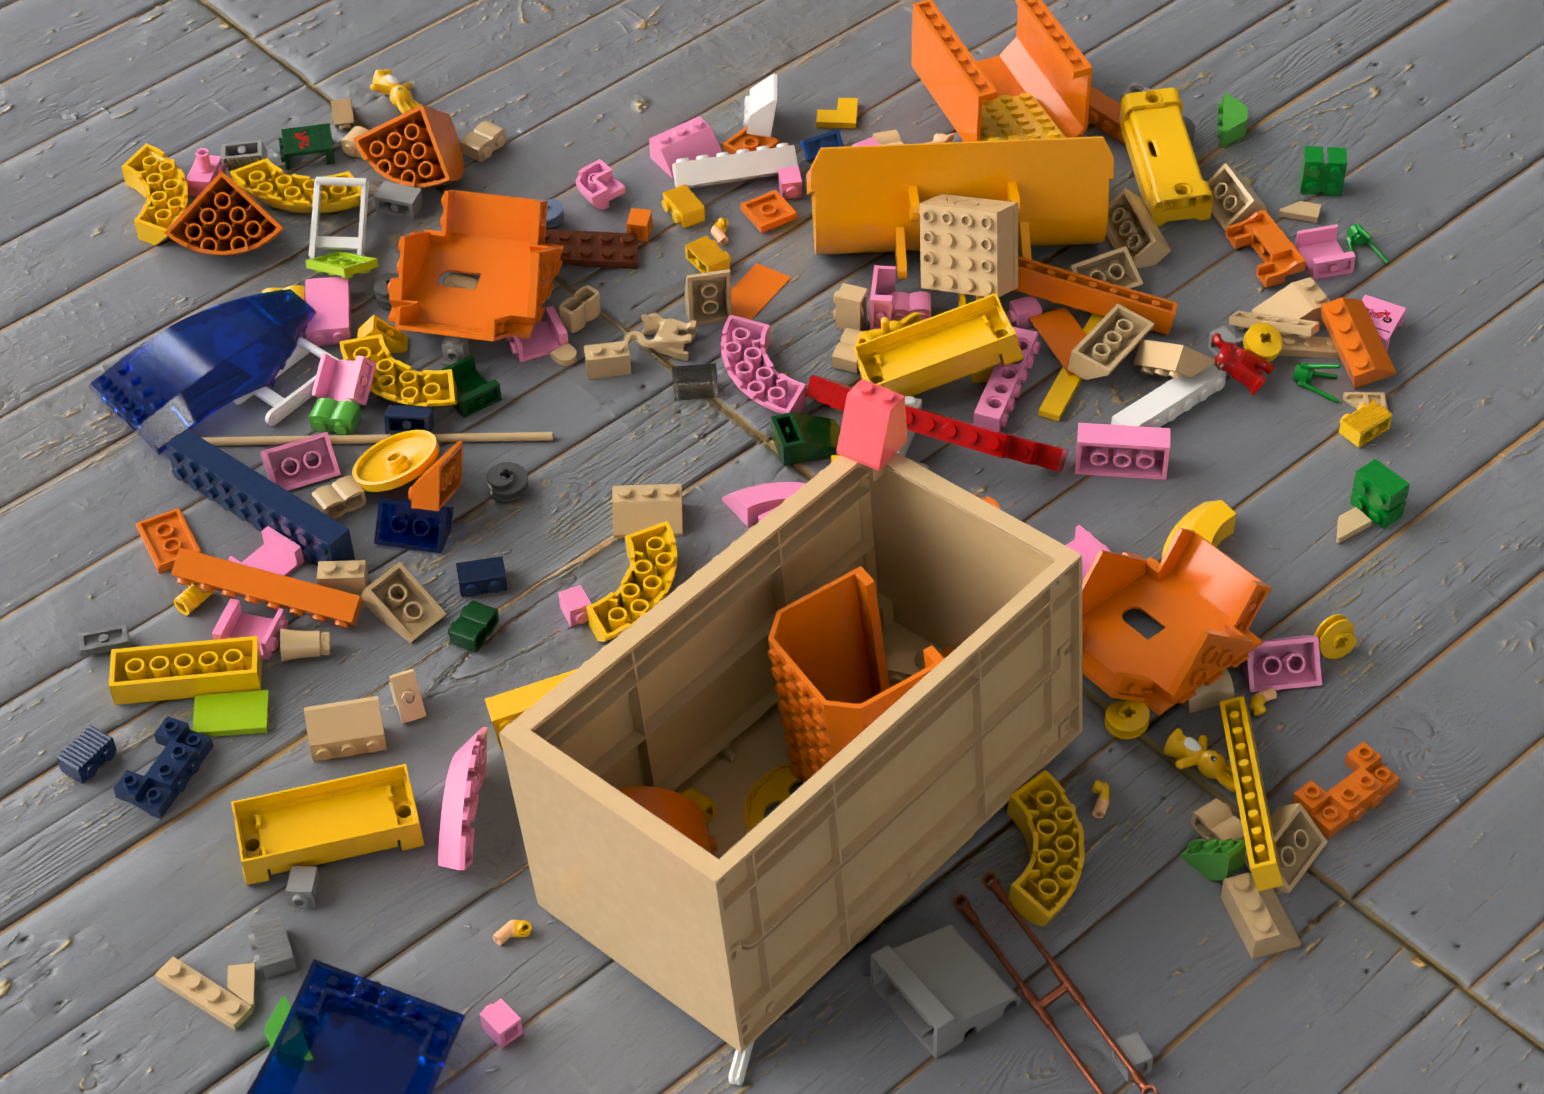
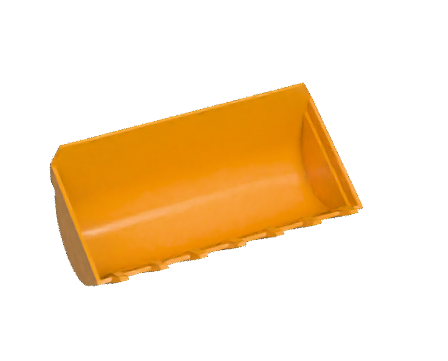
M1103 136L820 148L810 170L806 174L807 195H811L815 255L895 252L898 280L907 279L906 251H920V203L939 194L1018 202L1019 255L1023 258L1032 260L1031 246L1104 243L1108 224L1109 180L1114 179V157Z

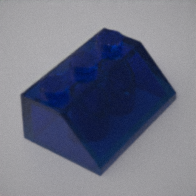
M379 498L374 544L442 553L451 531L454 507L443 506L439 511L411 508V501Z

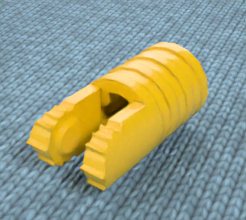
M192 584L174 599V605L183 615H189L213 593L203 592L199 589V585Z

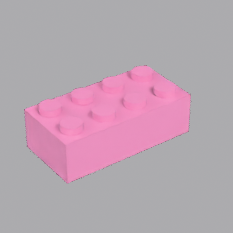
M1078 423L1075 474L1166 480L1170 453V428Z

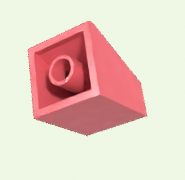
M861 379L847 393L837 454L880 471L907 442L905 396Z

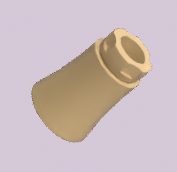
M280 628L281 662L330 655V632L320 633V631Z

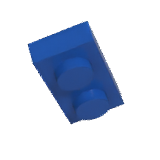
M839 129L800 141L806 161L816 158L820 148L844 147Z

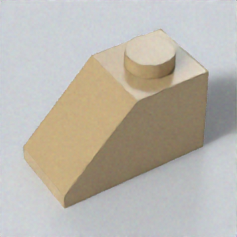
M351 98L331 101L334 126L339 127V130L350 129L351 125H355Z

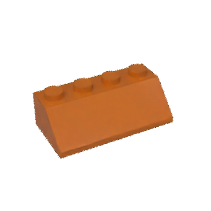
M1341 297L1321 304V318L1354 389L1396 374V370L1363 300Z
M463 441L455 443L410 486L408 499L411 500V508L439 511L462 485Z

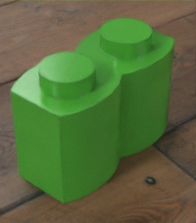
M319 398L309 415L311 428L318 432L333 431L339 435H352L362 417V413L358 403L352 401L338 402L331 398Z

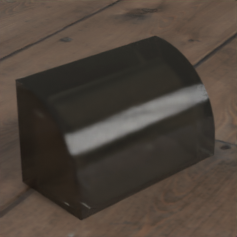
M716 363L672 367L674 401L718 398Z

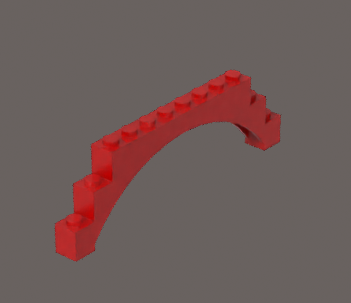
M811 375L805 396L818 400L817 402L831 405L830 407L844 411L847 393L853 387L825 377ZM905 404L906 426L909 431L999 458H1008L1028 465H1037L1054 471H1063L1068 449L974 425Z

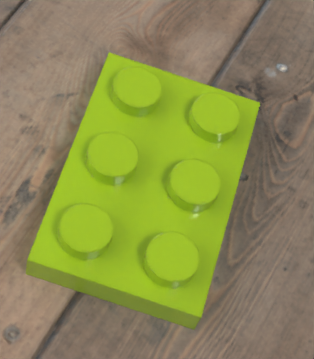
M336 251L307 259L306 267L315 270L316 273L326 272L329 276L340 275L341 278L347 279L354 277L356 273H370L371 269L379 267L377 258Z

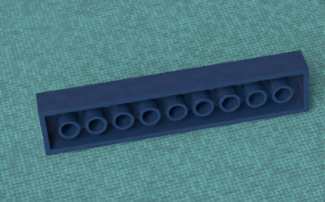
M185 429L166 444L169 453L168 458L173 469L172 474L177 480H182L193 490L203 493L209 500H214L227 511L230 510L242 521L249 522L258 531H262L269 526L301 546L303 558L307 562H312L318 566L319 561L355 560L350 530L190 430Z

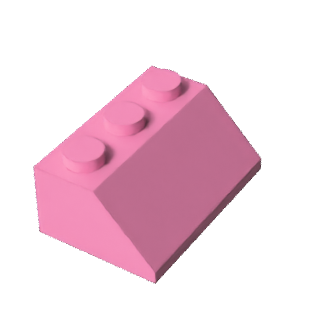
M700 116L649 139L650 158L672 179L674 178L672 165L676 163L677 159L688 158L689 161L697 160L696 157L701 155H708L709 158L717 157L716 154L722 152L711 126Z
M328 432L260 452L268 479L287 491L341 475Z
M1304 635L1263 639L1264 643L1248 653L1249 658L1241 663L1249 692H1260L1270 687H1273L1275 690L1322 685L1317 636Z

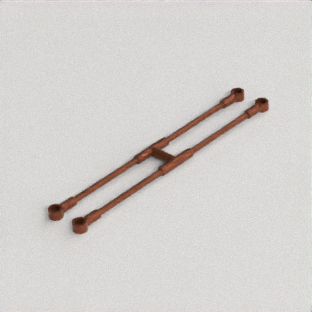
M992 872L986 873L982 878L984 886L994 893L1000 903H1004L1051 966V971L1061 983L1040 1000L1032 989L1025 985L981 925L979 917L971 908L970 900L963 894L954 898V907L964 914L971 925L976 927L1022 990L1021 994L1046 1028L1052 1031L1097 1094H1105V1092L1058 1030L1054 1019L1046 1010L1048 1006L1065 993H1068L1076 1005L1083 1009L1130 1072L1131 1079L1136 1083L1141 1094H1148L1152 1091L1154 1094H1160L1153 1085L1147 1082L1142 1073L1134 1068L1087 1005L1085 997L1061 965L1054 961L1012 905L1009 896L1001 887L1000 880L996 874ZM991 879H994L993 883L988 884ZM962 901H965L963 906H959Z

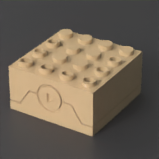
M939 194L920 203L921 288L983 297L996 293L998 298L1018 288V202Z

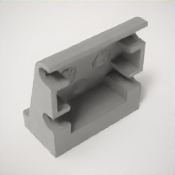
M948 925L893 949L886 945L871 955L870 986L936 1059L964 1042V1035L970 1028L979 1032L1004 1016V1009L1010 1002H1013L1016 1007L1021 1005V997L953 925Z

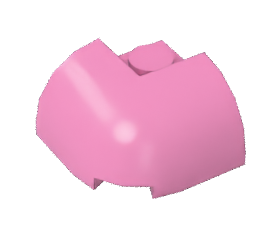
M601 159L578 171L576 179L578 191L597 209L604 210L609 208V201L625 193V186L613 176L612 169Z

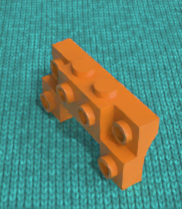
M1265 210L1255 212L1242 222L1226 226L1225 237L1235 249L1251 245L1263 260V264L1257 265L1256 276L1265 288L1285 283L1286 276L1305 270L1306 260L1296 249L1294 243L1290 242L1284 231L1277 226Z
M1363 741L1348 752L1345 757L1344 764L1352 769L1353 773L1327 792L1311 780L1294 792L1292 803H1301L1322 835L1329 840L1352 821L1360 820L1368 809L1377 807L1385 796L1398 787L1400 778L1381 763L1382 756Z

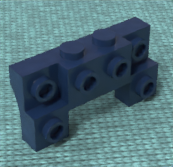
M169 716L164 719L154 733L156 743L166 747L147 773L143 776L127 770L113 788L116 798L134 804L149 815L159 819L164 816L180 792L185 790L187 782L193 774L198 772L200 764L213 748L210 736L190 730L188 723Z

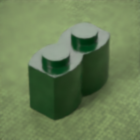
M471 601L467 606H464L460 617L449 626L450 644L475 653L479 651L487 636L493 632L499 622L498 609L476 601Z

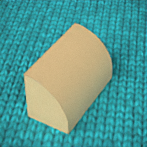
M1228 669L1222 671L1223 676L1211 685L1206 686L1204 684L1195 690L1196 695L1184 703L1188 713L1220 706V701L1235 698L1233 682Z

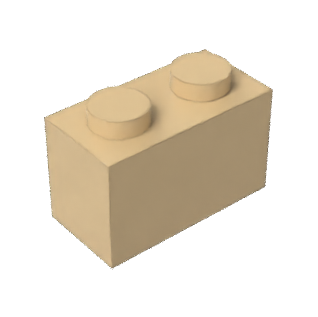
M843 283L839 291L836 290L833 296V303H835L833 319H836V329L844 331L848 327L862 331L867 322V288Z
M627 341L584 346L588 380L631 375Z
M366 560L319 561L317 583L321 586L361 596L364 589L369 586Z

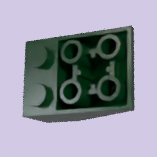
M795 412L771 416V437L783 466L838 455L837 445L840 429L835 419Z

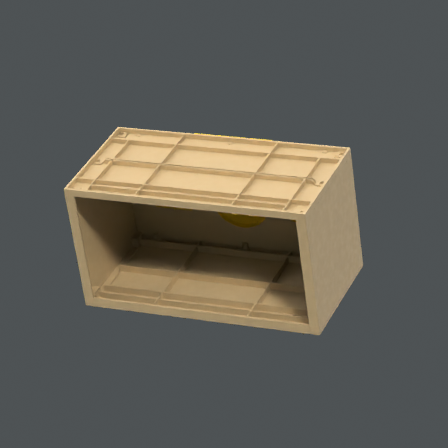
M896 453L880 471L844 456H838L829 466L821 470L808 483L802 485L792 496L786 498L782 504L772 512H769L755 526L749 528L745 534L733 541L729 547L719 555H716L703 568L697 570L692 577L679 585L666 598L660 600L655 607L642 615L629 628L623 630L618 637L608 645H605L597 654L585 661L581 667L565 677L560 684L550 692H547L539 701L530 708H527L523 714L499 732L538 905L742 1053L855 945L872 932L960 849L977 830L1009 801L1011 794L1032 780L1082 732V554L899 453ZM862 566L875 581L886 658L891 655L894 647L917 652L918 668L923 669L925 667L923 650L933 645L939 653L948 645L955 650L791 794L789 789L794 784L802 781L800 778L796 779L789 768L791 760L786 752L788 745L783 736L785 729L780 721L782 712L778 707L777 701H779V696L774 688L776 679L771 672L773 663L768 656V651L770 650L768 637L776 612L779 609ZM653 786L666 788L678 793L685 792L690 788L697 789L715 801L717 814L708 823L710 836L715 835L717 851H712V854L620 792L619 788ZM780 803V805L765 818L766 809L772 804Z

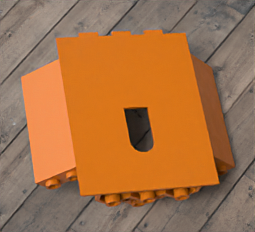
M459 190L444 191L441 199L443 215L440 219V227L442 231L425 229L424 231L410 232V235L401 236V240L398 243L400 259L397 263L399 277L391 278L388 284L389 301L392 306L388 321L394 322L395 329L484 341L494 342L513 336L530 339L535 323H540L545 311V307H542L546 299L550 298L554 284L551 281L555 275L558 276L563 263L560 257L565 245L545 243L548 201ZM446 272L481 275L475 290L448 287L439 283L440 276Z
M1179 527L1161 562H1158L1153 557L1145 560L1139 554L1124 551L1123 554L1100 549L1082 581V674L1111 698L1144 702L1147 707L1159 716L1176 703L1182 705L1196 695L1195 690L1202 685L1209 686L1223 676L1222 671L1230 666L1233 668L1237 667L1249 658L1248 653L1264 643L1263 640L1248 629L1269 594L1271 587L1201 535L1185 528ZM1130 609H1140L1162 625L1164 629L1150 639H1146L1122 619V616Z

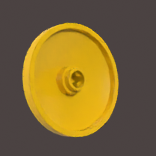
M410 430L392 435L376 443L359 457L352 470L353 478L364 491L381 492L400 487L416 479L432 466L439 455L440 446L436 437L431 432L425 430Z

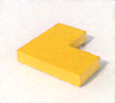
M838 98L837 110L817 109L816 127L856 129L858 98Z

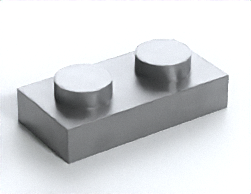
M126 624L78 633L82 657L111 652V649L130 648Z

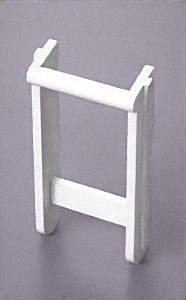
M316 177L309 245L310 259L316 257L317 249L357 250L358 255L364 256L369 181L366 178ZM322 185L362 187L358 237L318 236Z
M301 337L295 346L235 389L231 397L232 402L240 405L255 395L273 407L266 414L265 422L270 426H274L313 397L311 394L316 376L286 398L267 388L266 385L310 352L321 358L323 353L336 360L339 359Z

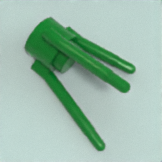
M1360 223L1353 224L1348 228V238L1345 241L1348 244L1349 252H1354L1353 244L1360 246L1367 243L1386 264H1389V260L1370 240L1372 236L1364 230Z
M1297 363L1293 375V380L1298 382L1297 386L1307 388L1335 403H1339V399L1308 384V382H1312L1314 376L1337 379L1338 376L1335 374L1317 372L1315 369H1339L1341 367L1340 364Z

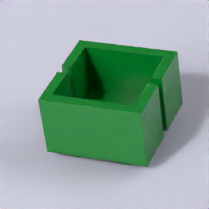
M1304 146L1299 176L1300 194L1319 195V192H1323V195L1342 196L1347 168L1346 148L1327 147V163H1324L1323 147Z
M1373 459L1356 471L1353 484L1355 488L1352 489L1350 504L1354 508L1357 507L1383 529L1400 519L1404 514L1405 499H1407L1410 484L1376 459Z

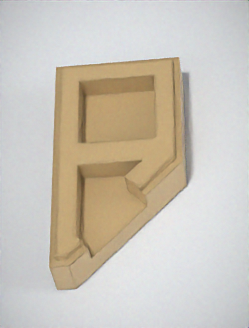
M1299 201L1281 208L1279 217L1317 223L1321 204Z
M1343 392V400L1356 409L1363 403L1368 404L1375 400L1376 403L1378 402L1379 405H1382L1387 410L1385 393Z
M1357 507L1340 515L1337 522L1336 543L1339 544L1370 527L1372 520Z
M255 963L229 965L228 991L251 1005L252 1009H255Z

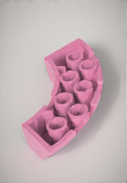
M729 315L722 332L721 352L724 366L733 382L752 400L768 409L781 414L790 412L801 413L806 404V384L791 379L783 373L779 374L774 369L773 363L766 354L770 346V325Z
M773 482L759 484L722 497V501L747 527L758 523L759 515L778 507L786 498L792 496L806 483Z
M482 727L452 758L442 804L438 866L466 870L473 863L475 829L470 828V823L474 822L475 814L477 813L479 794L475 793H479V789L486 778L487 727Z

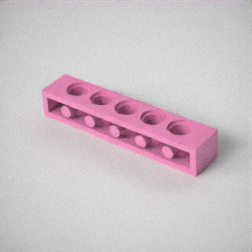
M1013 327L1024 359L1004 366L1002 361L1000 364L995 365L974 411V425L996 431H1001L1002 427H1006L1009 418L1008 413H1012L1015 406L1014 399L1020 396L1021 383L1026 382L1028 368L1031 369L1034 363V354L1037 355L1039 352L1038 332Z

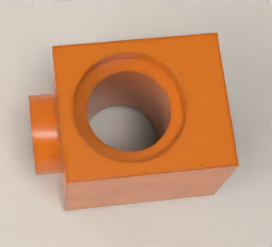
M631 208L626 223L627 233L637 234L638 241L648 242L653 227L652 210Z

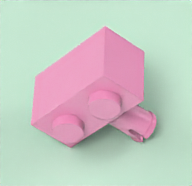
M200 148L196 151L197 157L186 178L189 196L198 197L221 171L226 174V167L223 165L222 157L209 155V151L206 148Z

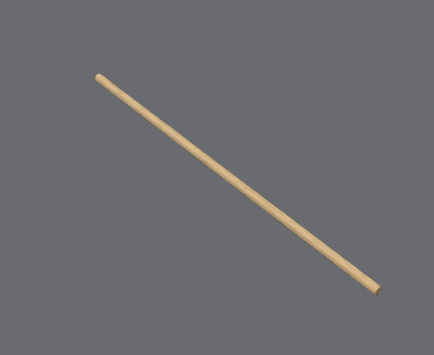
M553 432L433 434L438 443L458 441H553ZM329 435L331 444H376L392 435ZM310 436L201 438L214 446L284 445Z

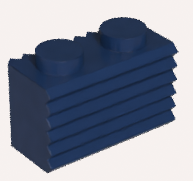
M389 405L384 413L385 433L392 435L393 433L398 434L410 430L431 432L434 426L433 406Z
M503 556L456 563L461 597L487 594L488 592L498 593L508 589Z
M89 725L85 732H82L78 738L71 742V745H68L64 751H61L60 755H57V761L63 773L83 783L88 777H93L105 761H110L117 749L112 737Z

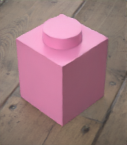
M799 166L778 168V184L781 196L784 199L802 198V179Z
M1026 296L1009 301L1007 318L1015 327L1022 329L1033 327L1034 325L1029 320V317L1042 314V307L1035 297Z
M581 585L558 592L560 609L570 627L586 623L588 621L586 606L591 605V602Z
M501 998L494 1004L487 1005L480 1013L482 1029L501 1049L523 1034L521 1018Z

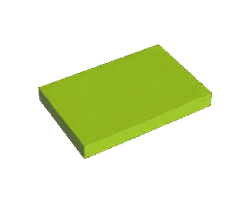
M269 690L195 695L192 730L210 737L268 733Z

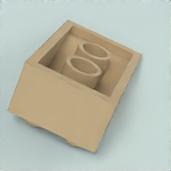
M730 269L686 275L685 309L689 322L695 320L697 325L725 322L729 315H732Z
M1312 277L1292 282L1252 309L1251 312L1320 322V325H1324L1321 318V304L1330 302V300Z
M398 562L367 586L361 595L364 604L371 612L409 643L415 641L447 615L401 562Z

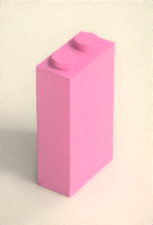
M339 276L305 279V332L307 340L316 346L340 344L339 341L352 339L349 278L343 279Z

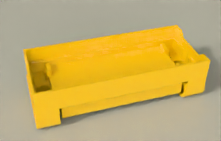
M1177 88L1134 92L1124 95L1121 99L1119 125L1143 203L1157 227L1162 226L1166 222L1196 218L1199 221L1209 220L1214 200L1209 183L1203 180L1182 116L1183 103Z
M996 293L853 346L862 379L904 396L920 394L1000 364L1001 361L1004 366L1024 359L1013 326H1011Z
M406 764L231 802L247 886L270 881L268 869H270L271 875L290 871L291 866L310 867L398 847L397 840H400L402 851L425 846Z

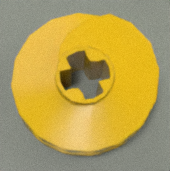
M1259 322L1253 324L1243 337L1244 349L1253 351L1268 362L1273 361L1279 355L1283 346L1279 331L1268 323Z
M1335 614L1326 618L1315 632L1314 636H1317L1319 641V651L1328 659H1338L1351 652L1357 643V639L1354 636V625L1345 615Z
M1116 701L1109 705L1105 711V728L1111 735L1117 738L1134 739L1141 736L1147 730L1150 710L1144 702Z

